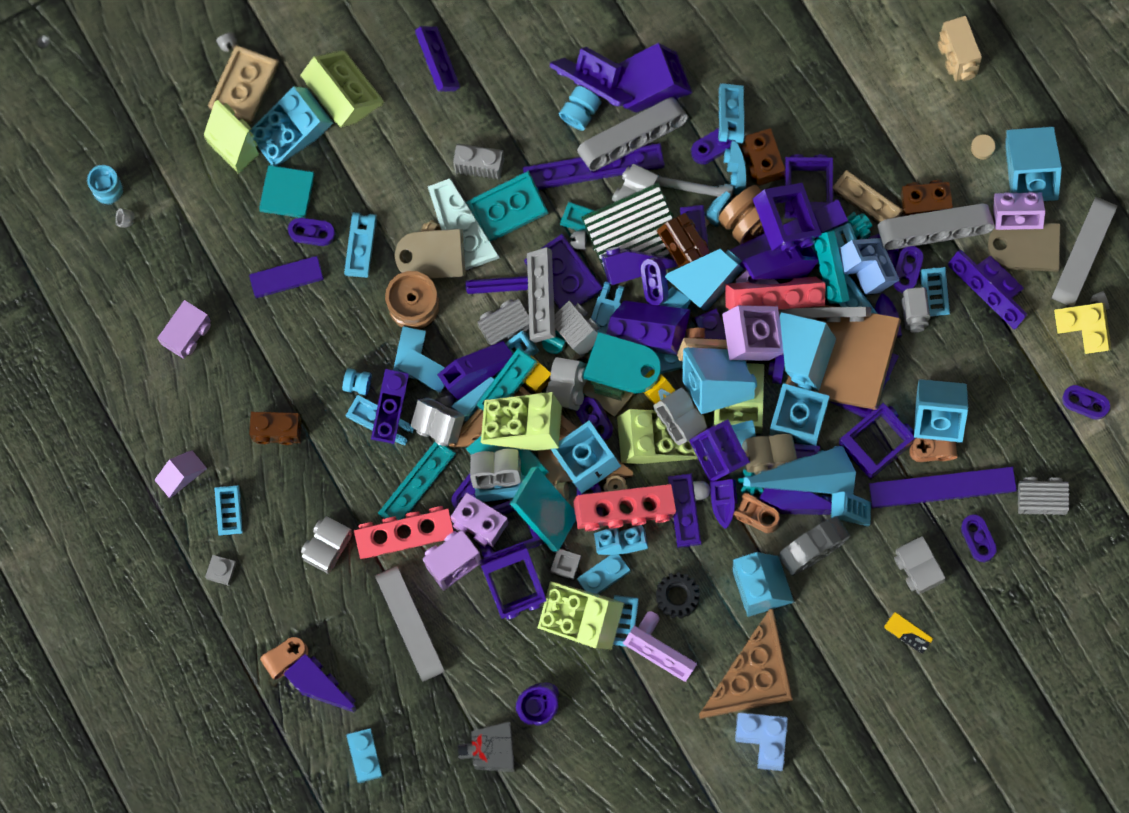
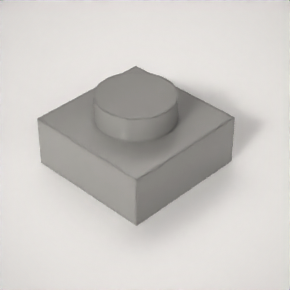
M559 549L556 553L551 573L574 580L581 555Z
M212 555L205 578L229 586L237 563L233 560Z

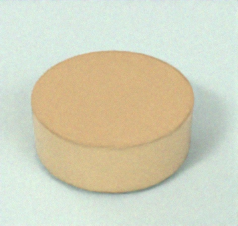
M979 135L974 138L971 151L976 158L988 159L993 155L995 142L990 136Z

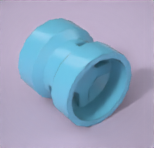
M347 368L343 380V391H357L359 395L367 396L372 374L365 371L358 373L355 369Z

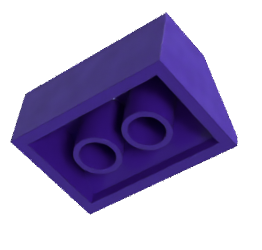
M623 301L611 315L606 335L646 346L655 353L677 356L683 338H685L691 310Z

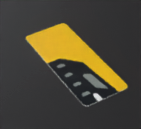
M894 613L884 626L885 629L921 654L924 653L933 640L929 635L897 613Z

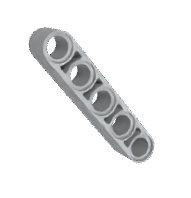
M668 98L584 141L578 147L577 152L590 170H597L679 128L687 121L688 116L675 98Z
M1095 197L1051 299L1074 307L1118 205Z
M976 204L891 218L878 224L883 247L887 250L983 235L995 228L987 204Z
M395 566L375 575L422 682L445 672L398 567Z

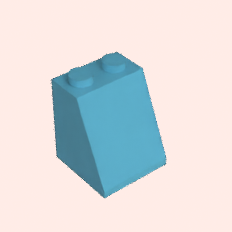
M1054 127L1007 130L1005 147L1010 193H1042L1043 201L1059 200L1062 167Z
M719 249L667 273L665 278L698 307L707 312L725 291V284L732 283L744 268L739 265L742 261L729 250L725 253Z
M781 312L780 324L785 371L797 387L810 391H819L836 337L825 322Z
M691 347L683 349V383L701 414L754 399L757 381L755 376L749 373L745 360H729L728 349Z
M918 380L914 438L963 442L968 412L967 384Z
M756 552L733 560V574L747 617L794 603L779 556Z

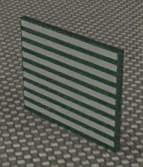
M658 182L581 216L592 242L593 251L596 252L604 273L605 269L601 255L605 254L606 250L612 247L662 256L670 254L657 230L666 222L674 219V215L668 207Z

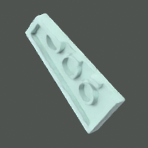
M447 179L428 186L441 230L463 229L465 270L499 259L500 257L453 182Z

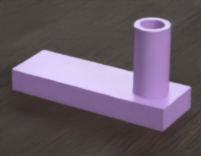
M647 612L639 627L633 626L623 644L686 682L697 663L651 636L660 618L654 612Z

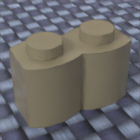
M792 434L752 437L745 439L742 444V448L750 462L746 465L747 472L755 473V475L760 474L761 471L772 470L779 465L797 459Z

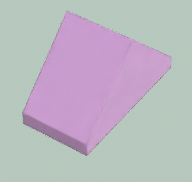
M191 450L169 459L155 481L166 495L171 498L207 468Z

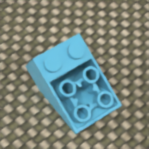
M293 87L250 132L254 135L253 139L270 164L277 167L318 139L333 124V121L307 88Z

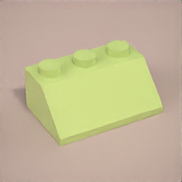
M344 50L313 57L301 74L307 86L314 92L320 103L328 110L340 127L357 123L384 103L383 99Z

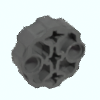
M834 516L804 533L785 547L778 556L791 576H794L830 555L847 542L851 535L838 516Z

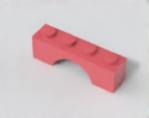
M817 277L793 278L792 281L783 284H755L750 282L725 284L726 308L729 310L736 306H778V310L825 306V282Z

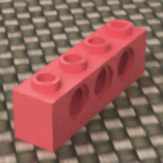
M671 484L577 495L573 501L578 529L585 528V531H595L600 529V526H609L610 529L619 528L624 523H632L633 526L646 524V521L649 520L663 523L670 521V518L676 513ZM643 502H650L654 510H646ZM621 504H625L630 508L629 514H625L620 510ZM596 508H604L607 516L598 515Z
M443 506L430 508V513L420 515V512L417 511L405 514L406 519L402 520L390 517L382 519L383 524L373 526V522L358 525L359 529L354 530L360 559L444 541L449 534L454 532L449 509L444 510ZM431 520L434 522L435 527L431 533H424L421 530L423 521ZM402 525H407L411 529V534L406 539L398 536V529ZM380 530L387 533V541L383 544H377L374 540L375 533Z

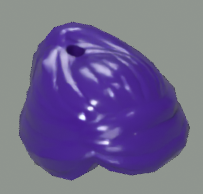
M543 682L525 689L516 702V711L520 719L530 725H543L553 719L559 706L558 688L552 683Z

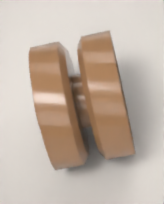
M756 185L745 189L737 195L719 216V222L726 229H734L732 236L739 244L756 238L764 231L753 202V198L762 192Z
M406 271L398 274L390 281L386 289L385 300L391 318L399 326L421 329L427 327L435 320L439 312V298L433 281L427 275L418 271Z

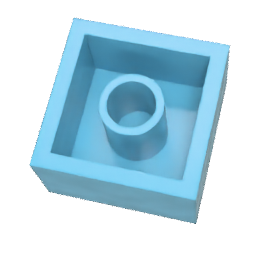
M783 383L771 423L770 435L792 434L793 442L804 445H817L829 396Z
M590 421L560 440L559 448L551 449L581 494L621 467Z

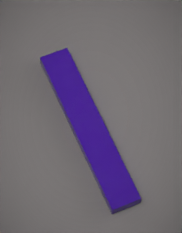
M659 143L642 146L593 171L588 168L580 157L523 167V172H530L537 189L540 190L623 175L627 167H632L633 164L648 171L665 168L661 144Z
M839 200L813 211L821 233H826L849 222ZM797 219L783 225L786 235L802 233ZM763 234L729 251L743 261V259L771 250L766 234ZM741 262L739 265L742 268H744L742 270L744 271L746 270V267L744 266L743 262Z
M1013 467L869 483V491L873 509L1016 492Z

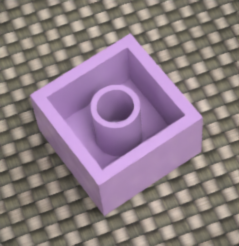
M736 306L722 314L729 360L769 361L784 353L778 306Z
M463 530L458 533L454 531L444 539L445 542L442 545L431 547L425 552L426 556L423 558L427 570L443 591L480 565V554Z

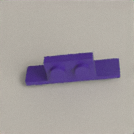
M588 47L580 49L577 64L566 58L550 62L549 67L556 70L559 75L572 79L575 84L586 87L597 96H602L614 106H622L633 100V96L617 88L622 66Z
M962 250L956 252L948 266L1014 330L1018 328L1026 318L1027 313L1013 298L1019 295L1024 287L994 260L991 255L976 265Z

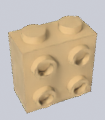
M966 16L944 22L938 46L941 54L945 53L948 60L946 61L947 71L950 75L953 74L955 81L961 79L963 81L970 80L978 74L982 57Z

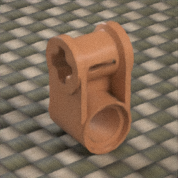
M916 438L909 450L910 457L916 462L950 461L958 458L956 442ZM919 445L922 446V449H926L925 453H922L921 449H917Z
M744 493L742 495L743 500L737 511H734L733 517L765 533L775 532L779 527V514L777 510L757 498ZM768 515L775 518V521L769 525L762 522V519Z
M291 637L278 647L264 654L260 661L272 679L276 680L284 676V673L304 654L308 656L309 649L301 639ZM295 645H296L297 647H299V648H298V650H299V653H298V654H295V653L293 652L294 650H293L292 647L295 646Z

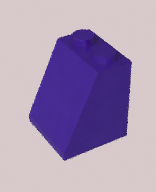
M660 43L618 64L622 67L617 88L633 96L632 102L624 104L623 107L635 113L646 110L668 98L678 99L692 93L677 52Z

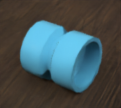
M577 86L569 97L570 102L565 103L559 116L570 126L579 130H585L591 120L590 114H595L601 104V100L588 89Z
M99 165L89 172L87 183L99 202L112 204L121 197L123 186L116 172L111 167Z

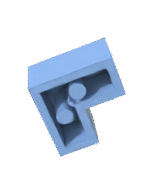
M881 238L851 240L839 249L844 274H856L865 294L881 293L899 281L889 255L883 247Z
M738 713L735 742L760 744L758 769L782 771L787 718Z

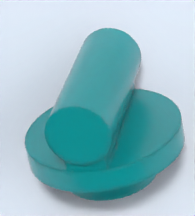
M555 330V337L543 340L542 345L546 352L558 354L565 348L566 340Z

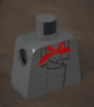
M510 722L472 731V743L458 744L459 759L473 758L475 769L515 772Z

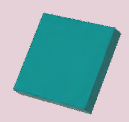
M268 165L259 207L260 212L306 218L315 176L314 172Z

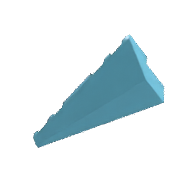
M834 446L833 449L817 452L818 454L810 457H802L779 465L775 469L764 470L760 474L744 477V486L829 494L839 492L853 494L856 471L844 447Z

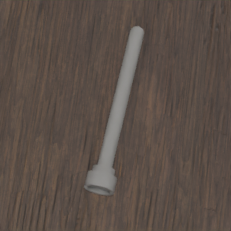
M660 177L657 185L717 197L727 191L730 193V202L734 193V185L730 184L715 187Z

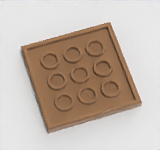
M825 305L807 308H834L835 306ZM871 313V317H864L862 322H850V317H841V322H826V318H817V321L825 322L836 337V341L819 391H811L828 395L829 401L877 410L901 323L900 318ZM788 376L786 384L797 387L791 380V377Z

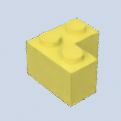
M1105 303L1054 310L1058 334L1082 330L1085 354L1112 350Z

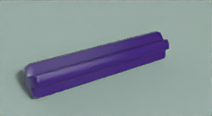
M528 276L466 281V292L468 294L528 290Z

